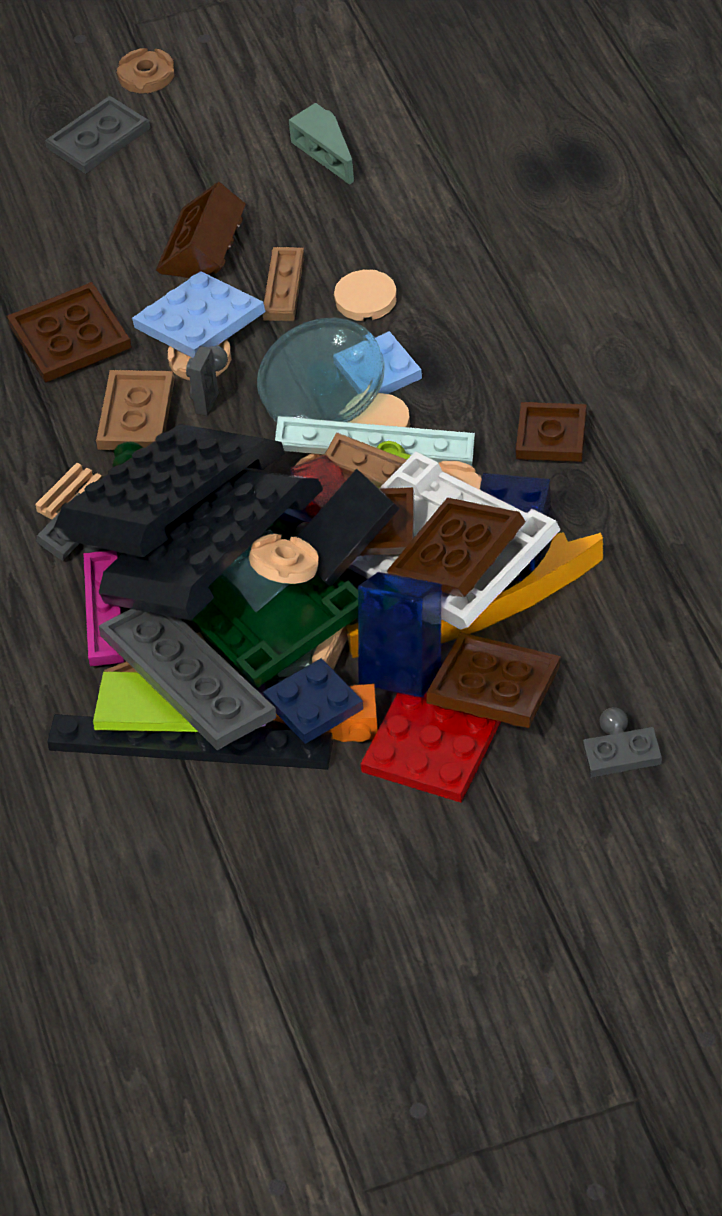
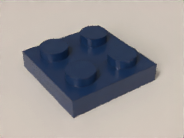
M322 658L263 691L264 697L276 708V714L304 744L363 710V700Z

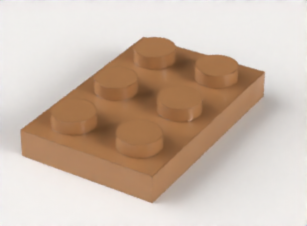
M110 370L96 439L98 450H115L117 445L124 442H135L146 448L156 441L155 438L159 434L166 431L174 386L173 371Z

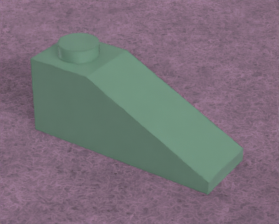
M314 103L289 119L291 143L348 184L354 182L352 158L336 117L331 111L325 110L317 103Z

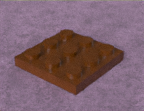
M93 282L7 315L10 328L45 383L132 348L129 336Z
M447 497L388 568L387 573L396 582L465 598L486 570L495 562L507 544L514 539L516 533L526 521L518 511Z
M460 632L427 691L426 703L440 706L444 709L473 714L481 718L509 723L513 726L529 728L560 668L561 656Z

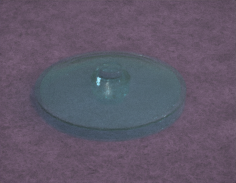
M342 318L316 319L289 330L270 347L259 367L257 377L258 393L267 412L276 422L278 421V416L350 422L365 411L376 398L383 383L385 362L374 336L360 324Z

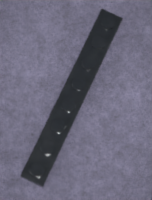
M54 714L47 741L49 751L328 770L333 735L331 732H325L304 744L292 730L257 728L217 750L199 732L94 730V717Z

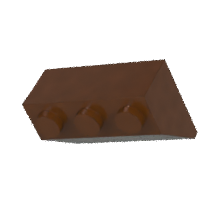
M218 181L184 206L156 271L163 275L190 278L200 271L208 275L212 272L214 274L219 272L226 262L224 258L226 251L234 243L235 238L233 234L243 221L241 215L246 203Z

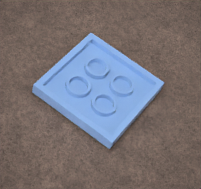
M200 271L177 288L169 291L152 305L147 306L143 311L132 317L134 328L194 358L199 346L209 348L219 345L265 313L263 301Z

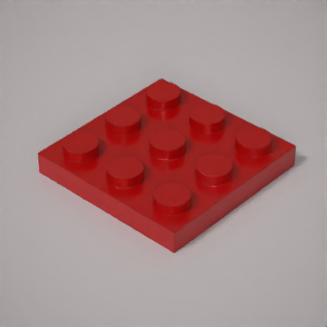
M402 684L361 762V772L461 803L501 721L481 718L473 714L426 703L427 691Z

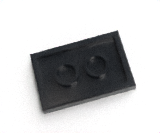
M356 469L301 531L297 538L309 543L317 551L319 558L316 574L325 583L332 586L400 508L362 472Z

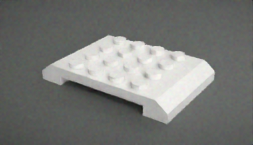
M415 451L379 488L413 487L415 494L414 537L447 497L518 511L526 522L465 598L393 581L387 570L400 554L358 556L348 569L461 630L471 625L560 531L557 521L533 509L528 513L523 512L443 472L438 462Z

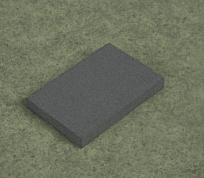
M108 96L46 139L45 144L48 150L86 174L151 128L150 121L112 96Z

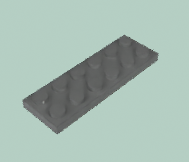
M130 609L99 625L100 636L215 749L219 750L276 719V708L181 618Z

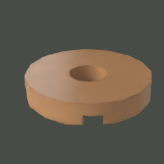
M147 48L131 51L121 58L117 68V77L121 86L130 92L152 93L161 90L170 84L175 74L173 59L168 53L160 49H155V52L148 51Z

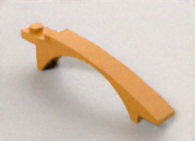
M564 532L556 534L540 564L521 582L501 592L468 628L461 630L378 584L368 586L370 611L374 619L346 626L348 645L352 658L371 655L377 651L406 645L416 640L420 641L424 650L456 639L460 632L471 634L534 606L603 560V537L601 533L568 542Z

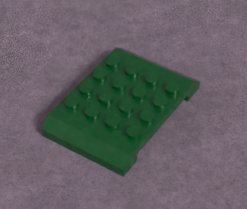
M278 518L258 538L270 534L282 535L281 539L290 540L291 536H297ZM251 544L208 587L214 598L189 621L253 687L258 688L371 607L368 599L349 581L344 582L340 577L332 586L325 583L317 574L307 582L297 584L280 583L263 577L250 565L249 554L252 547Z

